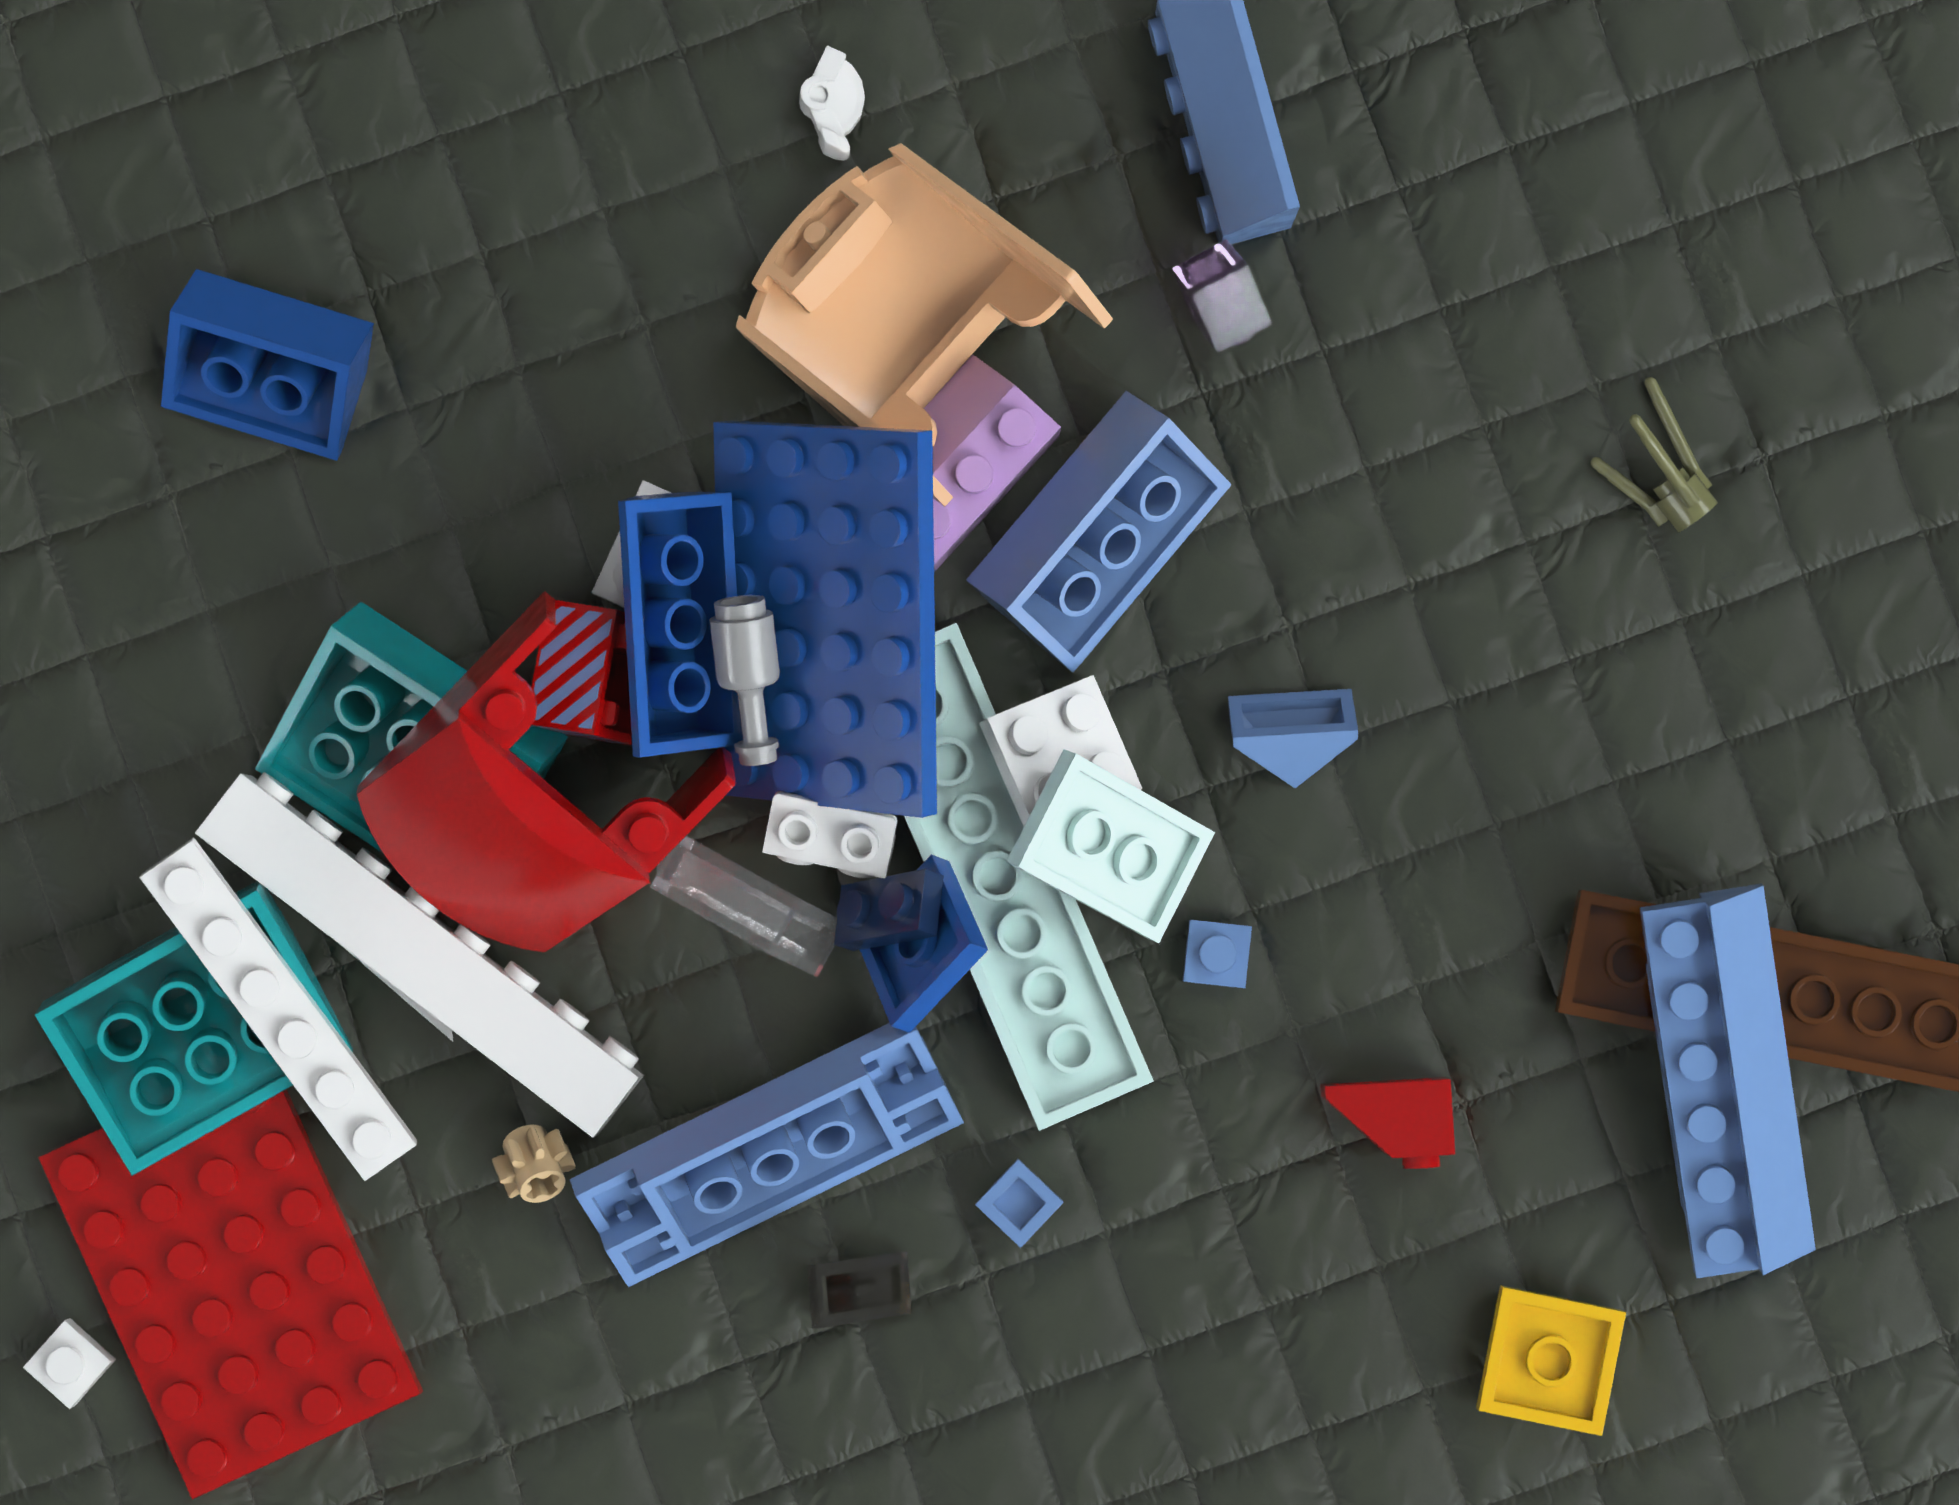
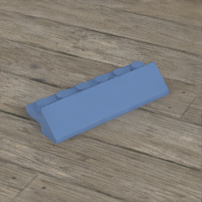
M1761 883L1699 893L1700 898L1639 907L1648 962L1645 965L1681 1206L1685 1213L1692 1267L1696 1278L1759 1269L1762 1275H1765L1816 1250L1764 886Z
M890 1023L599 1164L571 1178L570 1182L577 1200L597 1229L606 1253L627 1286L630 1287L964 1122L917 1027L909 1033L891 1027Z

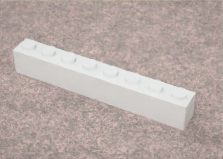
M265 772L262 773L258 780L252 775L240 773L195 834L592 1138L599 1135L644 1075L633 1067L639 1058L627 1047L610 1036L602 1044L584 1030L585 1026L589 1023V1019L562 999H559L554 1006L534 992L540 982L513 961H510L503 968L487 956L485 952L491 945L483 937L461 924L456 930H453L435 916L439 910L427 902L411 886L406 893L386 878L392 869L377 856L363 847L357 855L337 841L343 831L315 810H312L308 817L296 810L288 803L294 794L279 781Z

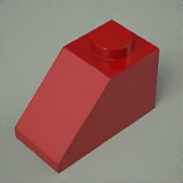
M1432 1077L1320 1084L1321 1097L1387 1156L1402 1158L1403 1169L1440 1167V1155H1455L1451 1079Z

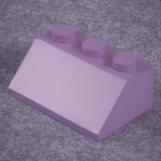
M973 354L924 408L935 421L937 427L936 442L933 446V476L953 497L945 507L933 498L934 571L944 563L1058 439L1061 431V426L1015 384Z

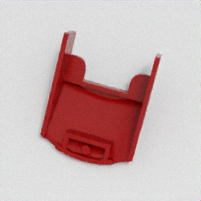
M546 591L525 610L357 786L358 801L371 834L395 870L417 893L446 916L482 936L506 945L538 952L548 951L650 883L649 873L736 784L732 755L724 747H719L666 802L651 797L635 799L625 805L601 829L509 750L530 728L536 718L537 700L535 692L527 681L514 670L556 627L555 599Z

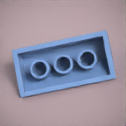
M1157 0L1155 10L1157 18L1148 20L1149 33L1156 56L1167 54L1173 77L1164 79L1165 91L1172 114L1183 113L1189 136L1180 138V144L1189 175L1199 172L1205 196L1196 198L1204 232L1206 234L1216 232L1219 247L1290 229L1300 204L1244 1Z
M1125 391L966 581L1002 615L1073 673L1232 484L1169 417L1128 391Z

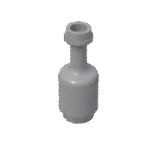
M741 595L720 599L714 602L715 616L711 617L709 621L717 681L723 689L734 690L738 695L743 740L734 744L735 752L739 754L741 765L758 766L769 764L777 760L776 749L779 747L777 738L768 737L763 696L764 688L774 684L780 676L773 612L766 610L765 597L760 595Z

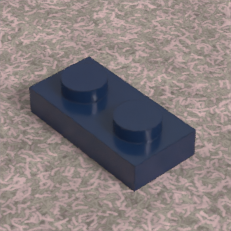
M922 869L886 876V878H875L841 885L840 901L837 906L834 945L856 951L937 936L944 875Z

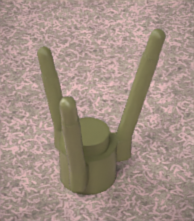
M1648 377L1644 382L1645 387L1683 467L1677 469L1655 435L1649 430L1638 414L1631 415L1629 422L1666 476L1664 480L1653 488L1659 499L1657 501L1601 458L1593 457L1590 463L1592 468L1603 475L1611 484L1646 510L1658 527L1669 520L1676 531L1681 532L1707 514L1718 502L1708 490L1712 483L1700 469L1656 379Z

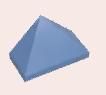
M1352 689L1228 696L1233 747L1293 788H1297L1358 740V726Z

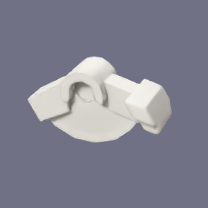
M826 46L813 76L806 79L802 84L799 104L804 115L811 118L823 154L835 160L844 161L849 158L850 145L845 136L853 130L861 119L865 94L862 79L852 64L846 61V54L830 46Z

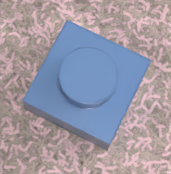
M1189 920L1182 981L1246 988L1252 926Z
M1017 1158L975 1205L1021 1248L1064 1202Z

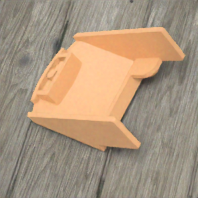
M900 143L889 148L893 157L871 167L864 173L858 166L845 173L818 195L795 218L780 236L757 271L751 283L757 289L746 319L741 315L738 316L736 328L751 344L843 426L932 430L934 446L937 437L936 423L924 408L1005 317L1021 327H1033L1044 323L1067 301L1104 329L1113 318L1075 270ZM933 476V498L945 507L953 497Z

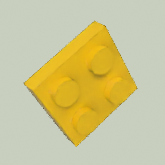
M1500 1285L1476 1409L1486 1413L1602 1436L1626 1312L1620 1309Z

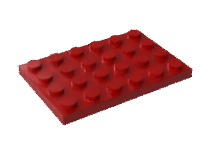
M287 1089L133 1176L103 1128L38 1157L192 1500L423 1392Z

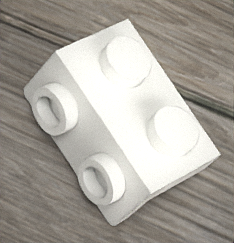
M778 791L772 800L762 853L776 855L782 861L791 864L811 865L814 863L837 868L840 872L857 878H872L874 876L886 878L896 839L897 818L891 814L818 806V802L803 796Z

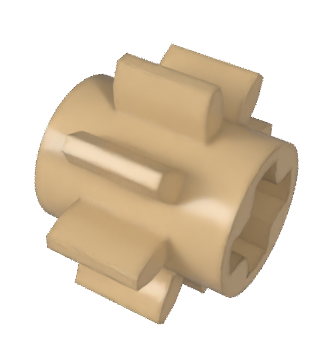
M525 1125L510 1132L502 1145L505 1155L492 1158L499 1181L504 1184L508 1197L513 1198L520 1194L525 1201L532 1203L544 1202L558 1195L565 1186L563 1172H569L576 1167L568 1145L564 1144L560 1131L554 1129L547 1134V1131L539 1125Z

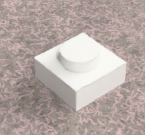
M69 1318L64 1320L23 1368L70 1409L83 1398L114 1363L116 1358Z

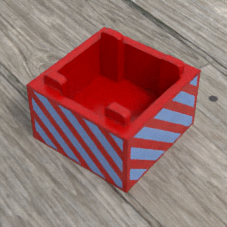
M555 600L556 627L539 644L531 686L537 700L536 718L532 725L575 737L632 746L625 612Z

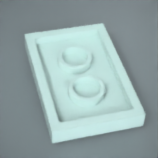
M1063 749L1006 862L1145 938L1159 943L1215 832L1080 755Z

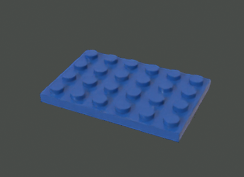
M749 421L713 422L715 492H731L737 596L760 595L765 597L766 610L773 612L780 669L779 679L774 684L766 686L763 691L768 737L777 738L779 742V747L776 749L777 760L764 765L744 766L740 764L739 754L735 752L734 746L724 747L732 755L736 778L735 786L726 795L772 801L775 793L782 791L803 796L818 802V806L919 818L937 814L932 430Z

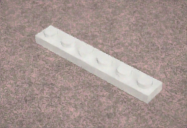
M194 837L140 875L139 878L364 1181L417 1145L415 1136Z

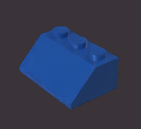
M196 269L170 310L161 407L337 461L342 453L367 373L374 323Z

